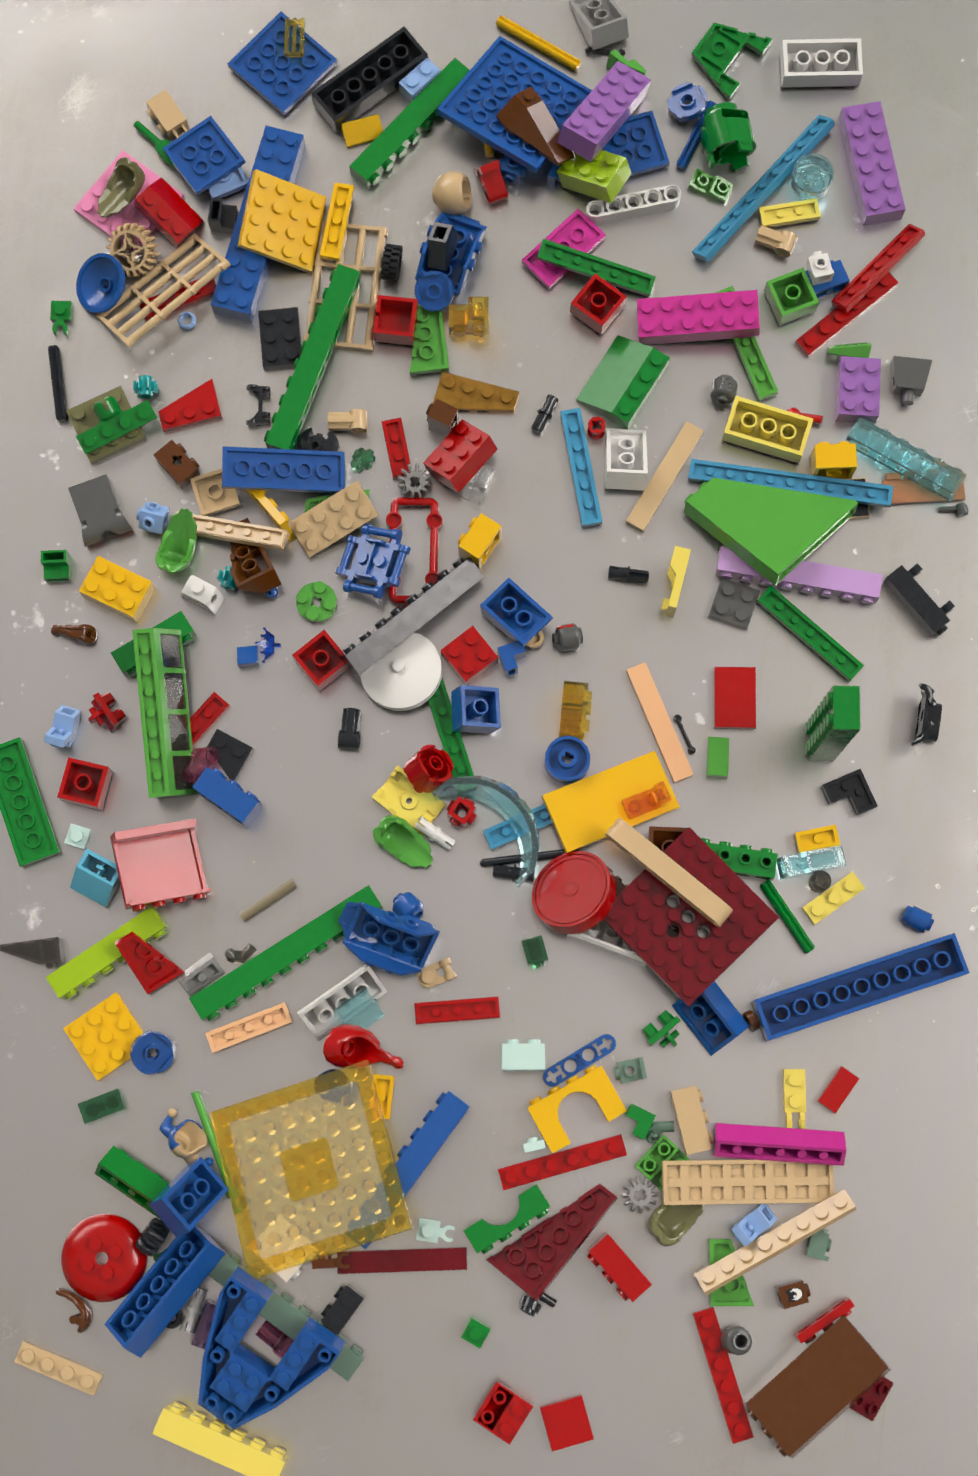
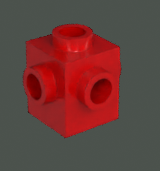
M459 796L456 801L452 800L446 809L448 811L447 816L450 818L449 822L457 828L460 826L465 828L468 824L471 826L477 817L475 814V803L466 797L463 799ZM465 811L466 816L461 818L458 816V813Z

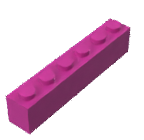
M724 1123L715 1124L714 1157L844 1166L847 1151L844 1132Z

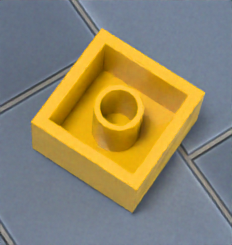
M841 441L838 444H830L829 442H819L816 444L809 457L810 475L851 479L857 468L856 443Z
M482 513L478 518L474 517L469 524L470 530L467 534L463 533L457 542L459 544V557L463 559L470 557L479 570L502 538V526Z

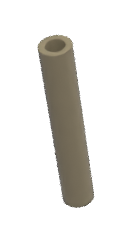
M289 879L240 912L239 915L246 922L297 886L292 879Z

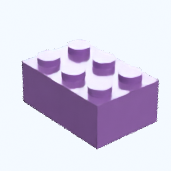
M840 357L837 364L835 422L876 424L880 408L881 359Z

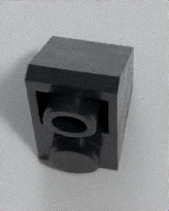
M434 222L428 238V269L447 272L460 238L453 225Z

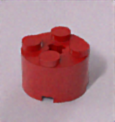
M429 744L422 747L408 759L403 767L408 780L417 793H432L452 777L453 762L450 756L443 749L438 750L434 748L436 747L435 745Z

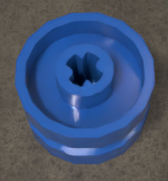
M574 736L556 738L549 744L545 752L544 766L547 775L560 785H569L582 780L590 766L588 747L582 740ZM570 759L571 761L570 764H566L563 760Z

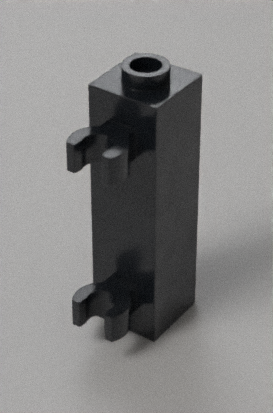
M917 563L909 571L901 565L887 576L883 583L930 637H933L935 634L940 636L948 629L946 625L951 620L946 615L953 610L955 605L949 600L939 608L914 579L923 570Z

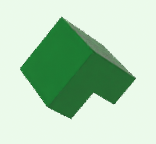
M67 550L41 551V564L43 565L44 580L46 582L72 581L71 556Z
M630 1104L625 1117L636 1122L631 1135L645 1140L656 1115L634 1104Z

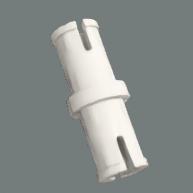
M423 816L418 819L420 823L416 822L414 827L427 835L430 841L437 842L447 851L452 848L448 843L453 846L455 839L442 832L439 826L435 827L424 819Z
M197 1288L192 1294L188 1306H185L186 1313L180 1330L194 1333L198 1315L202 1313L200 1309L207 1290Z

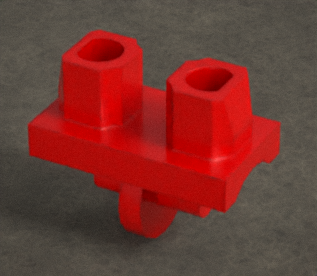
M98 692L93 695L94 700L91 702L93 707L89 709L92 715L88 718L90 724L97 722L100 727L105 724L109 731L113 732L117 729L118 724L125 720L126 716L120 708L111 712L109 707L115 704V700L110 692L100 695Z

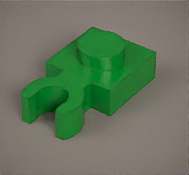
M51 301L50 320L51 322H56L52 326L54 335H57L59 328H63L65 336L68 335L69 330L66 323H72L73 304L71 301Z

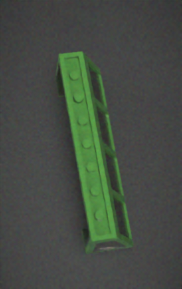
M163 628L132 630L149 798L197 794L192 787L196 782L181 630Z

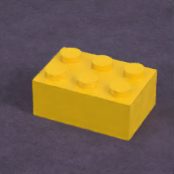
M97 556L79 592L84 598L137 623L156 587L152 581Z

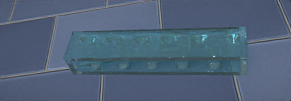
M859 417L846 439L850 443H856V451L950 502L953 501L967 476L961 469L952 467L941 458H935L924 449L917 448L909 444L907 440L892 435L890 431L879 428L868 419Z

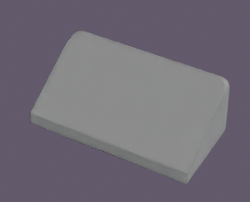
M208 953L176 978L187 994L192 997L225 972L214 956Z

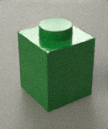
M472 1316L461 1338L480 1349L491 1327Z

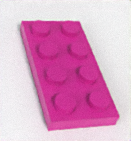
M578 208L545 239L589 254L606 238V234ZM540 242L522 259V264L550 289L570 270L537 260L541 246Z

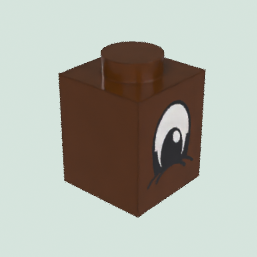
M801 1279L775 1286L781 1308L783 1309L809 1302L808 1297L811 1296L807 1283L804 1284Z

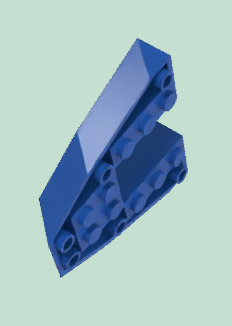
M239 1267L236 1268L219 1293L203 1355L198 1405L232 1429H236L275 1409L329 1370L346 1343L309 1317L275 1368L244 1347L239 1342L274 1291Z

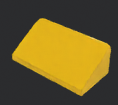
M378 114L341 124L347 148L374 141L383 132Z

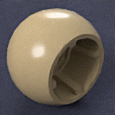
M450 171L437 178L435 186L432 188V198L434 204H437L441 212L459 215L470 208L472 202L471 185L468 177L463 173Z

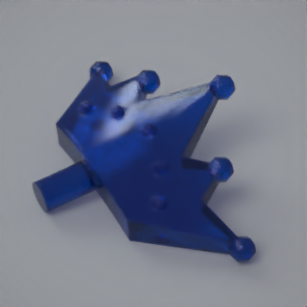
M263 627L266 634H261L260 636L264 639L259 642L256 641L255 644L264 649L260 653L265 655L264 660H262V663H265V660L274 654V647H281V643H274V635L266 630V627Z

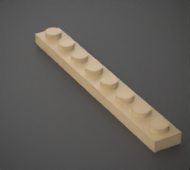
M844 1189L752 1241L746 1247L743 1246L694 1274L707 1296L856 1211V1206Z

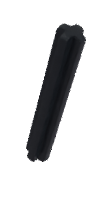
M51 345L48 347L55 414L57 421L62 422L66 421L68 417L60 350L58 345Z

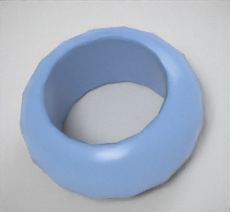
M183 312L178 317V324L183 329H191L196 324V317L191 312ZM184 317H191L192 322L185 325L182 323Z

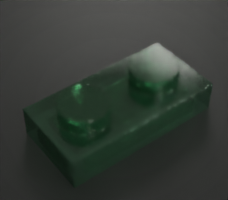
M119 1088L78 1103L84 1124L126 1109Z

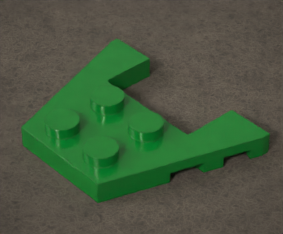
M713 23L692 51V57L724 96L730 100L739 88L740 83L725 74L729 66L744 46L762 56L772 43V38L767 36L765 38L759 37L752 32L744 33L738 31L737 28Z

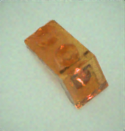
M664 781L656 783L651 789L626 798L621 803L628 819L631 820L666 806L672 799Z

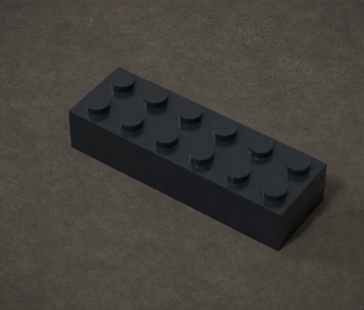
M404 26L311 92L313 105L337 133L342 129L341 124L355 120L398 89L399 82L423 60L428 58V54Z

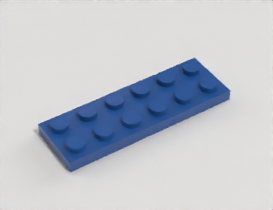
M223 446L222 488L337 493L345 488V452Z

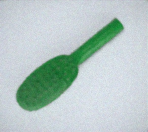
M137 120L133 126L155 145L157 153L166 163L176 168L163 151V147L171 142L164 139L160 140Z

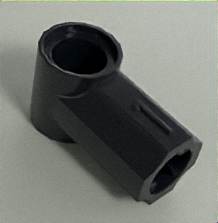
M356 708L343 709L342 726L338 734V748L359 750L361 710Z

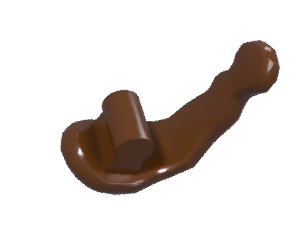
M54 624L51 627L52 635H65L87 644H93L97 640V630L92 625Z
M58 1288L56 1294L73 1302L80 1311V1313L70 1316L69 1322L77 1324L78 1333H83L92 1321V1312L89 1306L72 1292Z

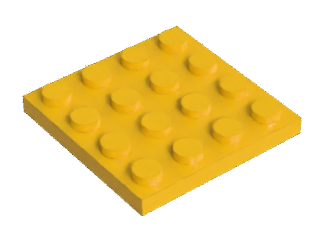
M254 170L238 247L299 270L311 272L326 196L260 170Z

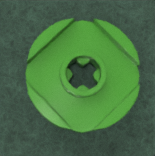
M324 582L309 583L302 587L296 595L298 612L307 621L323 623L329 620L335 613L337 605L336 595L333 589L324 584ZM314 598L322 600L320 607L311 605Z

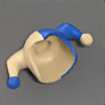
M170 1108L159 1129L168 1138L171 1152L175 1156L183 1158L188 1165L190 1162L198 1159L197 1153L206 1146L207 1137L201 1126L190 1119L183 1121L177 1126H173L172 1118L175 1117L177 1111L174 1108ZM208 1157L205 1159L209 1166L213 1165L212 1158Z

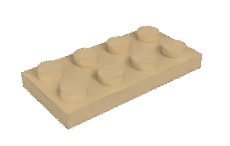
M357 480L290 521L289 525L309 558L373 520L379 514Z

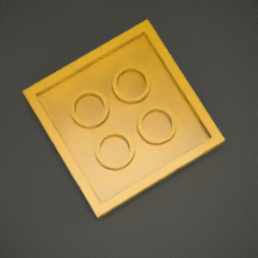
M115 992L63 1028L97 1081L102 1080L131 1060L129 1055L131 1046L135 1039L144 1033L118 992Z

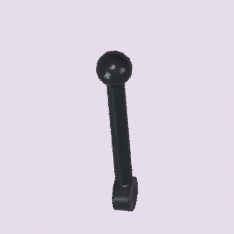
M591 46L585 48L587 54L591 52L609 54L612 51L603 49L593 50ZM619 49L618 52L625 56V50Z
M675 715L673 720L681 730L688 746V753L694 754L696 749L691 745L681 723L682 717Z

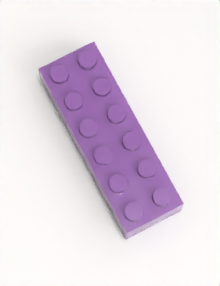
M617 61L562 125L557 143L592 162L644 100L651 79Z
M881 101L842 107L838 119L862 225L867 226L901 220L906 209Z

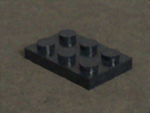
M298 307L258 311L263 369L293 367L295 360L300 358L302 353L300 351L301 335Z

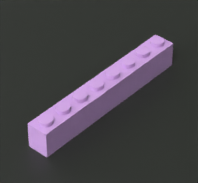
M721 546L715 575H720V578L724 579L738 578L744 583L760 582V585L767 587L774 585L729 548ZM802 561L777 586L784 590H792L794 588L800 589L802 593L806 594L817 592L821 593L820 595L824 597L839 596L842 600L846 601L856 599L861 600V603L873 604L880 598L883 574Z

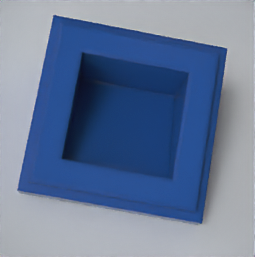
M257 645L237 647V665L239 668L259 666Z

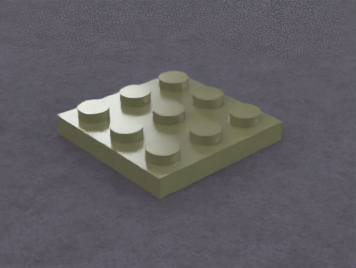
M121 386L66 410L77 435L100 423L93 409L96 402L101 401L107 411L109 407L104 398L113 396L121 410L126 411L131 408ZM141 427L88 453V459L91 464L97 463L146 440V437Z

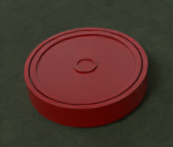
M573 851L562 854L550 861L538 874L532 889L533 908L540 919L550 929L558 933L577 934L585 932L600 923L612 908L616 896L615 878L606 864L592 853Z

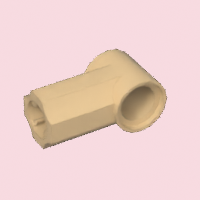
M761 225L755 243L774 249V252L782 257H790L797 241V236L790 231L779 232Z
M352 409L350 412H328V430L350 431L355 434L366 433L367 410Z

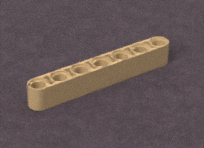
M618 818L605 833V836L715 926L720 927L733 912L728 904L621 818Z

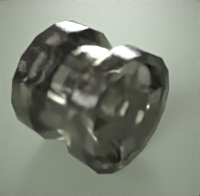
M816 871L809 878L808 884L810 889L816 893L824 892L831 885V876L826 871Z

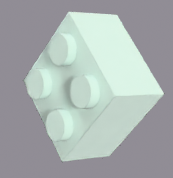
M529 1039L527 1044H519V1040H506V1044H502V1071H545V1043H540V1039Z

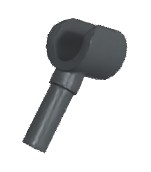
M963 502L955 506L939 507V512L957 511L958 517L965 516L969 512L967 505Z

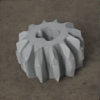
M416 463L414 470L411 464H408V472L404 468L401 469L405 476L399 475L397 477L398 480L404 481L399 483L398 487H405L402 491L404 495L410 490V498L414 497V492L420 498V490L427 493L428 490L424 486H431L432 484L430 481H425L431 477V474L423 475L427 468L423 467L419 471L420 465ZM412 476L414 478L418 476L417 480L419 481V483L417 485H415L414 483L413 485H410V478Z
M637 1176V1184L634 1183L633 1179H629L632 1187L623 1186L629 1193L621 1194L622 1198L629 1197V1200L625 1201L624 1205L628 1206L633 1203L630 1211L634 1212L636 1206H638L639 1214L643 1213L642 1206H645L648 1212L651 1211L648 1203L656 1205L657 1202L652 1200L651 1196L657 1197L658 1193H651L650 1190L654 1189L656 1185L652 1184L647 1187L649 1183L648 1178L641 1184L640 1176ZM643 1189L645 1191L643 1193L645 1198L637 1201L635 1199L637 1196H634V1193Z

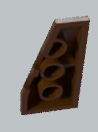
M532 87L515 94L497 114L496 118L507 132L522 138L523 143L526 145L531 144L537 148L542 156L557 166L574 158L571 150L557 143L561 131L545 103Z
M248 518L240 521L244 523H250ZM230 542V560L232 562L230 570L239 590L265 593L281 585L280 579L263 547Z

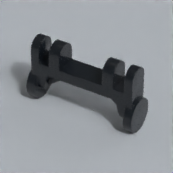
M255 384L247 385L246 389L254 393L258 399V412L253 418L246 421V425H270V420L262 419L270 418V412H262L263 399H270V393L263 392H269L270 387Z

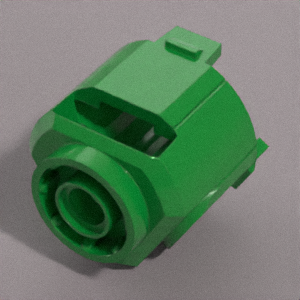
M723 102L708 108L704 113L700 134L709 170L714 169V165L732 164L735 171L748 167V156L756 150V142L748 112L743 109H737V105L732 102Z

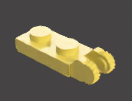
M783 1069V1100L786 1128H792L793 1126L791 1113H799L798 1125L800 1129H805L806 1126L805 1069Z

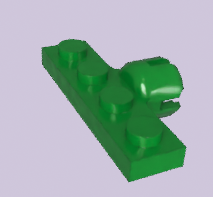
M113 396L104 398L109 407L107 411L101 401L96 402L93 409L100 423L76 436L84 453L88 454L157 419L150 402L146 400L126 411L120 409Z

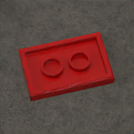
M714 667V728L756 729V667Z

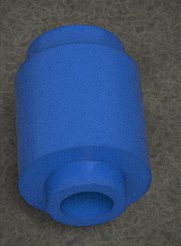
M909 905L901 921L906 922L905 925L922 933L925 930L930 931L934 923L931 913Z

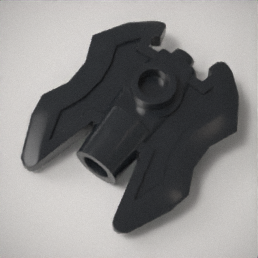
M308 428L299 434L296 441V450L337 452L340 449L338 439L331 431L328 432V437L325 439L321 433L311 436L313 429Z

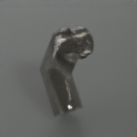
M249 943L242 951L233 950L232 948L227 949L225 957L230 963H245L257 949Z

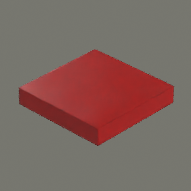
M582 1395L540 1407L552 1452L594 1440Z

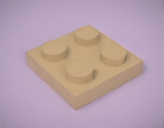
M222 469L190 478L202 516H210L241 506L236 489L222 488Z

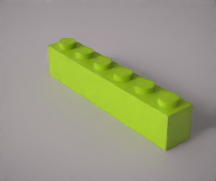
M151 906L45 978L59 999L64 1000L66 998V1000H69L78 994L77 990L83 986L87 988L95 983L94 979L99 975L105 976L113 970L112 967L114 965L126 962L114 942L132 931L146 942H150L153 939L158 940L166 934L165 931L169 928L157 909Z

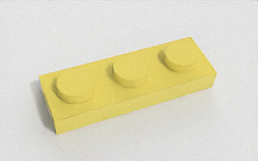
M817 198L759 207L758 210L761 225L768 228L820 220L821 218Z
M852 871L801 909L813 925H815L864 890L865 887Z

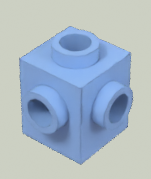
M146 502L137 512L138 528L149 533L162 534L168 525L170 508L155 502Z

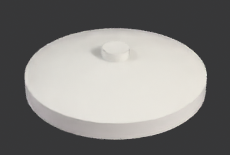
M414 632L361 674V681L369 697L381 707L394 711L410 710L427 702L437 691L442 679V661L432 642Z

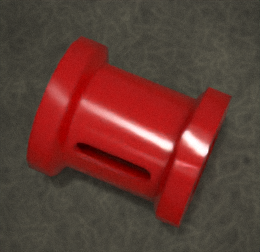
M592 417L589 420L587 434L591 439L599 440L604 436L605 420L601 417Z

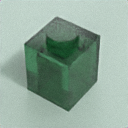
M542 935L522 940L521 944L527 966H532L533 969L544 967V962H548V956Z

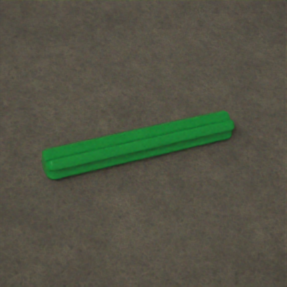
M769 879L761 883V889L805 953L812 951L815 948L814 944Z

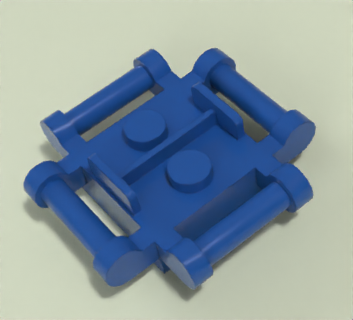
M366 523L362 526L361 538L347 535V544L340 566L335 571V574L347 577L343 584L344 592L352 593L354 591L373 595L374 598L381 599L386 587L399 586V577L406 555H409L411 550L410 547L400 544L403 535L402 530L383 529ZM371 536L391 538V542L386 543L382 540L372 539ZM358 545L351 569L347 570L354 546ZM356 581H357V582H362V583H367V584H373V585H376V586H375V587H370V586L360 585V584H356Z

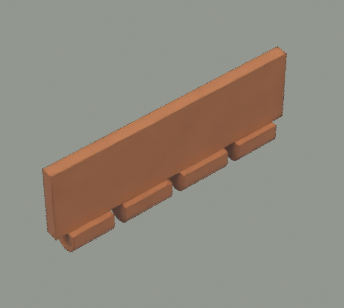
M959 469L943 470V477H941L940 470L923 471V478H921L920 471L903 472V479H901L900 472L885 473V480L882 481V485L893 486L891 504L965 500L963 476H959Z

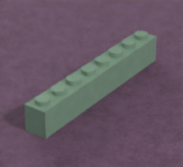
M226 1253L209 1276L224 1287L230 1276L239 1267L274 1291L259 1314L294 1340L309 1317H311V1312L303 1305L298 1307L292 1303L294 1299L287 1293L283 1292L281 1294L275 1290L276 1285L270 1280L265 1279L263 1281L259 1278V1272L253 1267L248 1266L246 1268L240 1263L242 1259L236 1254L231 1253L229 1255ZM320 1318L315 1320L327 1329V1326L321 1322ZM340 1333L339 1335H337L342 1340H346V1338L342 1336ZM345 1343L330 1369L346 1381H349L365 1358L362 1356L363 1351L354 1344L350 1347Z

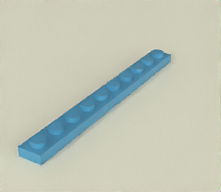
M818 115L692 251L694 257L709 262L825 135L828 134L835 126L834 120Z
M691 459L688 477L689 481L708 482L712 478L850 499L857 501L859 504L888 508L891 506L893 486L697 459Z

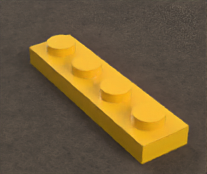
M334 182L320 259L340 261L354 194V185Z

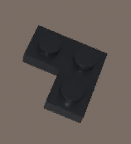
M861 769L822 785L830 805L849 797L857 815L878 807Z

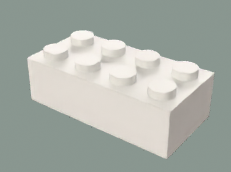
M861 38L783 40L780 49L781 87L859 86L863 76Z

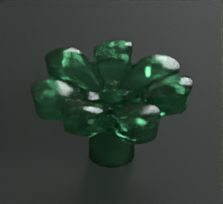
M363 447L355 450L352 455L353 460L350 462L351 467L356 468L357 472H362L364 467L366 470L371 469L372 465L369 462L375 461L374 452L371 449L365 451Z

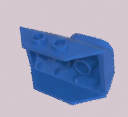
M442 212L435 222L453 225L460 237L447 272H442L452 280L455 288L454 297L460 294L469 271H473L476 260L474 258L482 250L483 243L481 241L487 227L480 225V221L460 214L450 215ZM430 225L429 228H428V231H427V236H428V238H429V235H430V233H431V230H432L433 225ZM428 239L422 243L420 248L421 257L415 276L416 281L426 272L437 271L427 267Z
M347 901L338 921L344 932L342 943L360 961L369 966L384 969L390 974L395 973L400 976L422 971L440 933L429 922L410 915L398 916L392 911H384L363 902L354 903Z

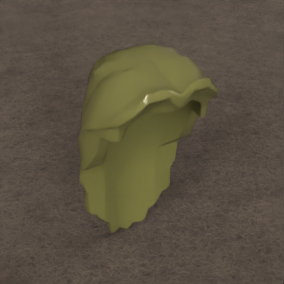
M126 156L116 162L114 172L107 183L106 189L98 199L99 209L97 214H100V217L108 218L111 215L119 214L140 192L145 182V175L142 168L136 162L130 161Z
M662 1204L649 1218L647 1228L660 1245H674L680 1242L682 1237L696 1223L698 1217L703 1213L704 1205Z

